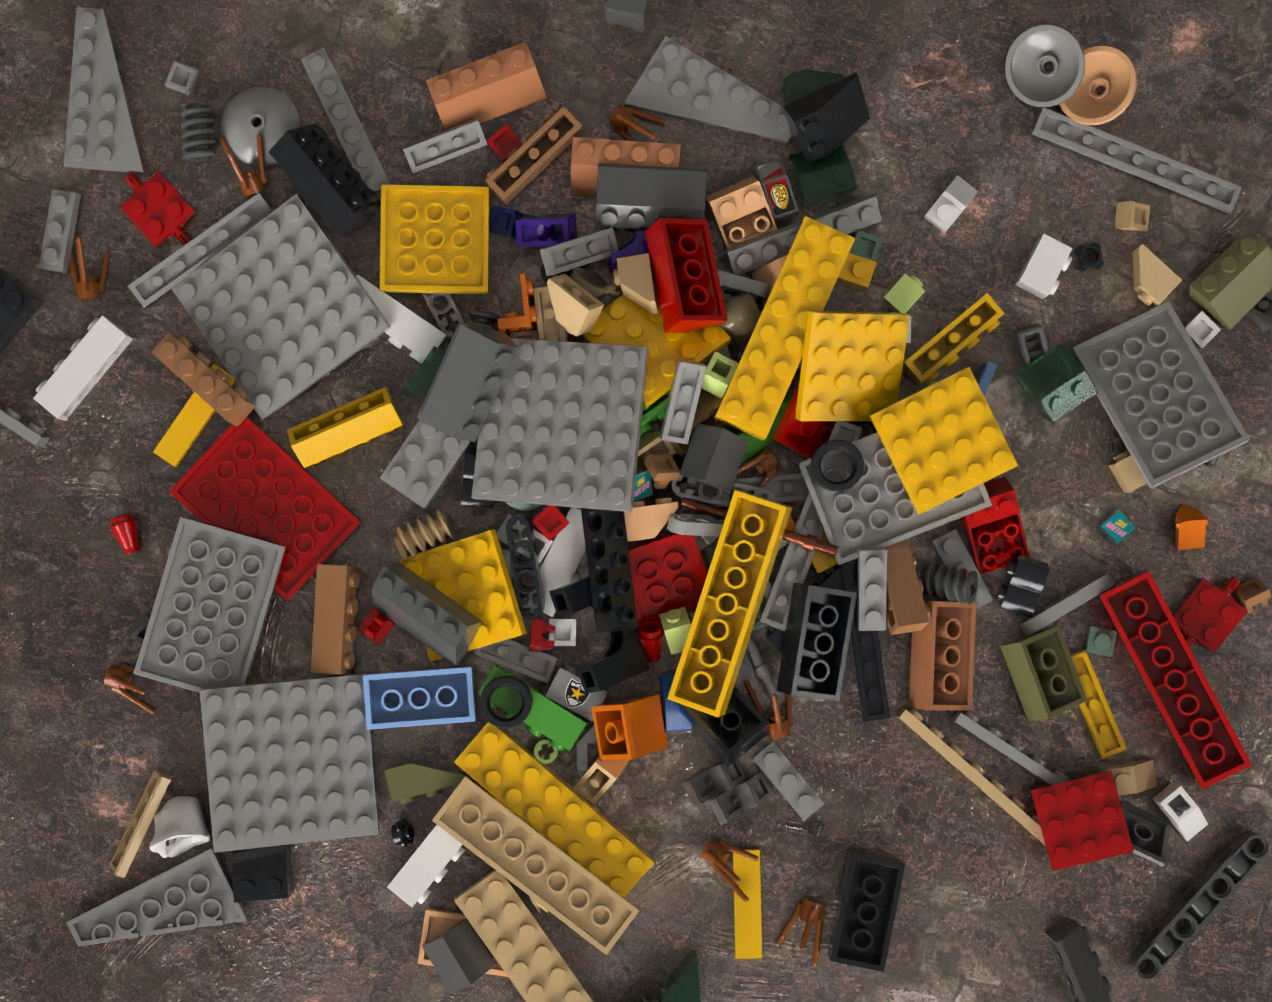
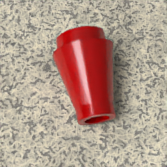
M127 513L110 519L112 524L110 529L121 545L124 554L140 550L136 518L133 519L131 513Z
M656 621L644 622L640 625L637 634L647 656V661L657 662L661 659L664 629Z

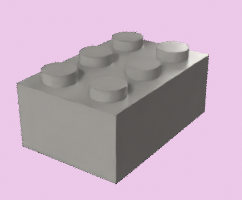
M419 420L380 479L422 508L428 509L473 443L452 438Z

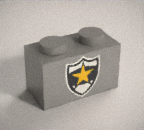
M567 665L566 668L562 666L559 668L545 697L594 721L591 706L602 704L608 694V690L604 689L599 692L585 694L577 669Z

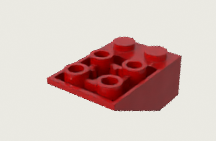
M1006 477L984 483L992 506L960 518L975 566L980 575L1006 567L1009 560H1014L1017 554L1029 557L1015 489Z

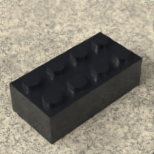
M317 123L286 131L269 150V154L336 236L365 226L381 209V202L378 200L377 194L361 179L360 173L352 168L344 158L343 152L334 146L327 137L326 131L319 127Z
M793 583L776 691L795 696L840 701L857 596L856 592Z
M848 849L827 954L831 962L884 972L905 869V863L901 859Z

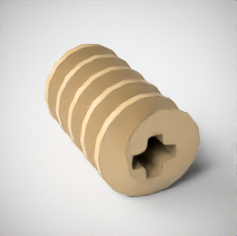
M437 510L435 520L427 514L425 524L419 518L416 519L415 528L407 522L406 532H403L399 526L396 527L394 541L402 559L406 560L407 551L412 556H416L417 547L424 552L427 551V543L432 548H436L437 539L442 544L447 543V534L453 540L454 537L445 516Z

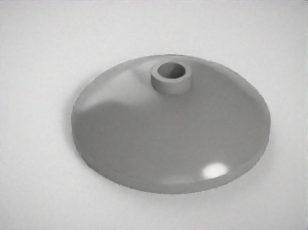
M1054 25L1035 26L1019 35L1012 43L1005 62L1006 79L1012 92L1021 101L1036 107H1051L1069 99L1079 88L1085 73V55L1081 44L1072 33ZM1051 61L1054 64V68L1049 72L1047 64Z
M252 87L238 93L227 104L221 118V135L225 138L234 157L247 165L259 167L257 134L262 135L264 164L267 167L277 164L269 154V150L286 131L301 127L300 116L293 102L280 91L269 87ZM261 119V125L254 127V120Z

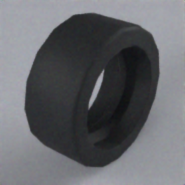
M834 439L823 443L815 450L811 458V472L814 480L820 487L829 491L842 492L850 489L859 482L863 474L864 460L861 452L854 444L846 440ZM834 449L847 452L853 461L851 475L841 482H833L827 479L821 470V461L824 455Z
M501 676L493 679L484 687L480 696V709L483 717L490 724L498 728L510 729L520 725L528 717L532 708V695L529 687L522 680L514 676ZM511 686L521 694L522 707L519 713L511 718L499 717L492 711L490 698L492 693L499 687Z

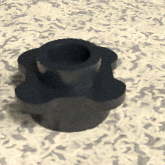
M1094 242L1085 247L1079 245L1075 248L1074 253L1078 256L1079 261L1077 268L1080 271H1086L1092 267L1099 269L1103 266L1101 246L1098 243Z
M403 818L402 822L399 821L392 825L391 835L394 843L398 846L401 845L403 848L413 843L414 829L406 818Z

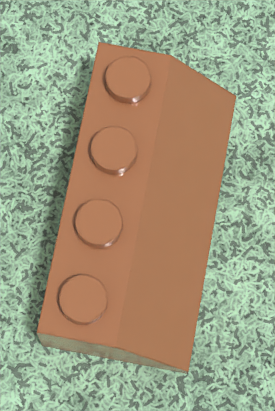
M526 42L426 80L445 130L475 118L478 119L479 124H483L547 99Z
M573 137L570 195L597 197L598 163L679 168L681 144Z
M924 600V604L928 605L930 610V620L921 631L912 632L909 707L923 710H972L976 602L968 604L959 603L958 601Z

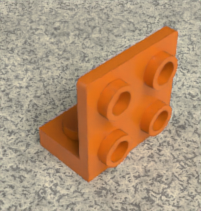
M525 272L520 273L524 316H520L519 312L503 314L504 318L497 319L499 331L505 332L508 336H511V332L534 330V326L537 325L535 305L531 306V299H534V283H532V279L527 278Z

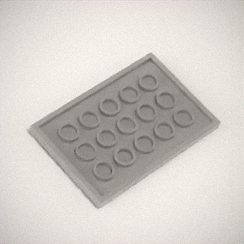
M1169 301L1072 348L1075 358L1150 489L1250 440Z
M878 433L851 442L861 452L864 460V470L859 482L850 489L842 492L824 489L813 478L811 459L798 463L828 542L838 546L835 556L837 565L858 558V548H884L992 506L984 483L918 515ZM834 449L824 455L821 461V470L827 479L833 482H841L851 475L853 461L847 452Z
M180 517L133 674L199 693L202 688L246 684L286 547Z

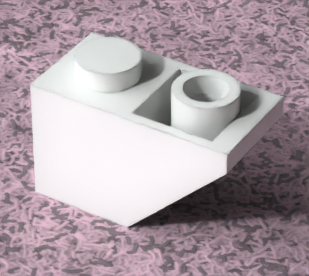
M510 514L507 515L497 532L498 539L507 545L506 524L512 517ZM519 520L513 525V529H518L520 536L517 540H514L515 543L521 540H528L527 537L522 539L521 533L526 526L521 525ZM533 529L538 562L541 564L554 541H549L545 535ZM525 546L518 547L516 550L528 558L531 556L530 550Z
M1171 782L1152 798L1154 803L1186 841H1189L1208 825L1197 804L1181 785Z

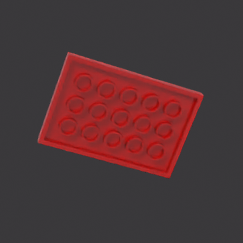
M248 416L238 427L232 424L169 491L202 523L285 546L286 551L274 590L286 601H289L317 571V564L323 565L362 523Z

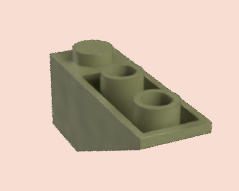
M417 761L387 767L384 770L392 802L400 800V804L413 802L416 800V795L426 793V797L442 794L441 789L452 786V790H455L465 776L471 780L473 779L465 772Z

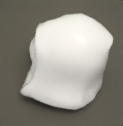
M176 796L169 799L154 815L155 834L149 848L151 851L159 853L163 858H174L190 850L193 846L209 842L211 839L210 833L205 826L199 800L190 796ZM167 840H169V846H166Z

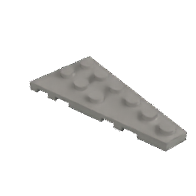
M77 7L64 166L66 168L146 174L139 152L138 140H136L133 128L134 123L124 83H122L119 71V63L113 47L114 42L106 11L104 9Z
M667 36L661 42L624 102V106L629 105L632 108L637 107L654 113L668 114L675 118L710 126H720L732 131L750 133L779 142L788 143L792 137L784 109L781 105Z
M212 847L66 923L79 947L126 938L132 939L146 935H158L206 926H218L226 923L245 922L249 920V917L241 902L234 903L233 885Z

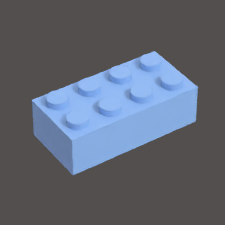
M474 665L377 672L363 675L367 730L475 722L478 719Z

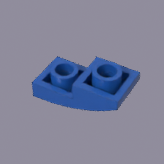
M675 673L662 674L659 677L663 699L662 715L665 732L692 729L691 721L678 703L667 699Z

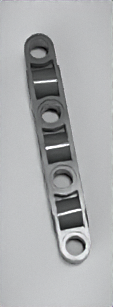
M1245 831L1240 834L1148 933L1144 941L1131 954L1129 958L1130 968L1143 979L1149 980L1156 977L1250 876L1254 868L1267 855L1269 851L1268 840L1253 831ZM1256 838L1258 845L1255 850L1250 851L1248 847L1249 842ZM1220 878L1222 881L1220 889L1213 891L1212 883ZM1184 918L1186 921L1185 927L1177 931V921ZM1143 959H1149L1148 968L1140 970V962Z

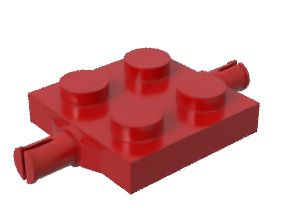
M158 171L144 183L133 172L124 178L134 189V192L120 208L154 247H160L167 239L174 236L183 246L193 240L183 228L187 220L196 211L162 172Z
M1231 576L1223 588L1216 587L1205 578H1202L1173 614L1178 627L1185 635L1184 638L1189 647L1193 643H1197L1215 653L1248 612L1232 596V593L1241 584L1235 577Z

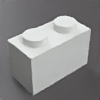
M1042 234L1036 241L1014 285L1041 299H1044L1049 294L1053 295L1060 283L1057 277L1061 270L1065 272L1071 263L1072 257L1069 254L1072 248L1046 234Z

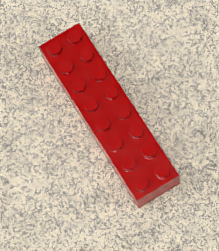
M1144 569L1100 593L1099 597L1201 789L1252 766L1150 572Z

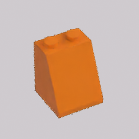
M659 694L642 695L591 706L600 760H632L668 748Z

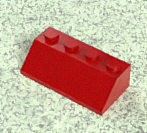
M659 218L645 231L665 333H690L727 322L728 319L707 219Z

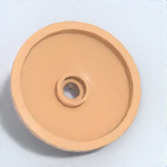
M1095 46L1083 50L1085 55L1083 80L1076 92L1069 99L1059 104L1063 112L1077 123L1099 125L1109 122L1118 117L1129 106L1135 95L1137 74L1133 63L1123 52L1109 46ZM1105 88V92L1102 95H1098V92Z

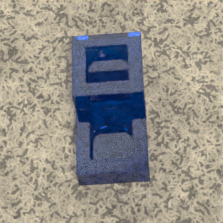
M492 205L489 217V233L517 240L515 220L539 216Z

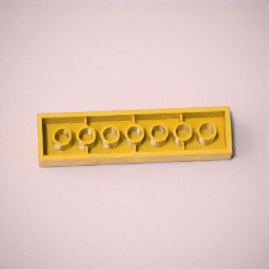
M807 216L804 217L715 415V420L762 441L766 439L803 357L808 311L824 310L854 243V237Z
M734 490L671 685L668 700L715 717L725 715L792 507L742 490Z
M488 722L454 761L456 765L499 802L624 898L655 863L652 855L546 764L541 763L532 752L504 728H498Z

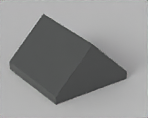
M608 0L603 4L604 19L610 24L644 30L649 0Z
M697 423L679 475L731 493L749 441L723 428Z
M1122 801L1121 807L1134 850L1132 853L1163 867L1166 863L1171 823Z
M467 918L422 945L450 993L471 985L497 964Z

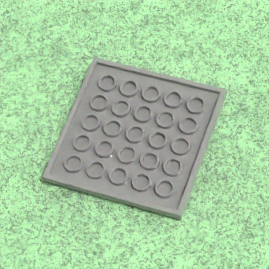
M295 194L192 272L187 278L171 288L237 385L250 395L248 400L255 406L254 409L261 420H266L391 328L386 318L299 194Z
M510 338L519 349L478 435L471 498L632 512L649 348L643 346Z
M365 673L200 689L214 853L379 834L370 729H366L363 675Z

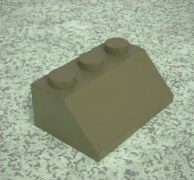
M1247 229L1190 285L1189 297L1230 331L1272 290V250Z
M1060 625L1037 631L1028 636L1019 637L1000 646L1028 722L1050 719L1088 701Z

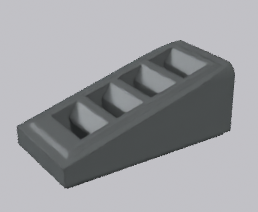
M1035 323L1013 330L1014 341L1028 383L1032 384L1054 377L1055 373L1043 325ZM1035 335L1033 339L1027 341L1024 339L1026 336ZM1038 344V349L1027 351V347ZM1042 356V359L1030 362V358ZM1045 365V370L1033 373V368Z

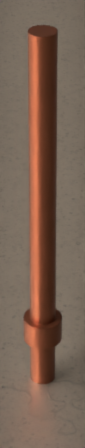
M685 497L681 504L682 507L724 521L728 512L726 509ZM785 529L782 540L801 545L804 550L810 552L816 550L835 557L838 546L818 540L819 537L811 534L805 536Z

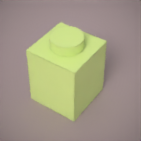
M905 273L882 298L881 302L894 313H906L925 292L921 288L923 284L914 275L908 276Z
M715 351L706 368L701 388L722 399L739 363Z
M685 607L659 614L671 655L683 651L691 627Z

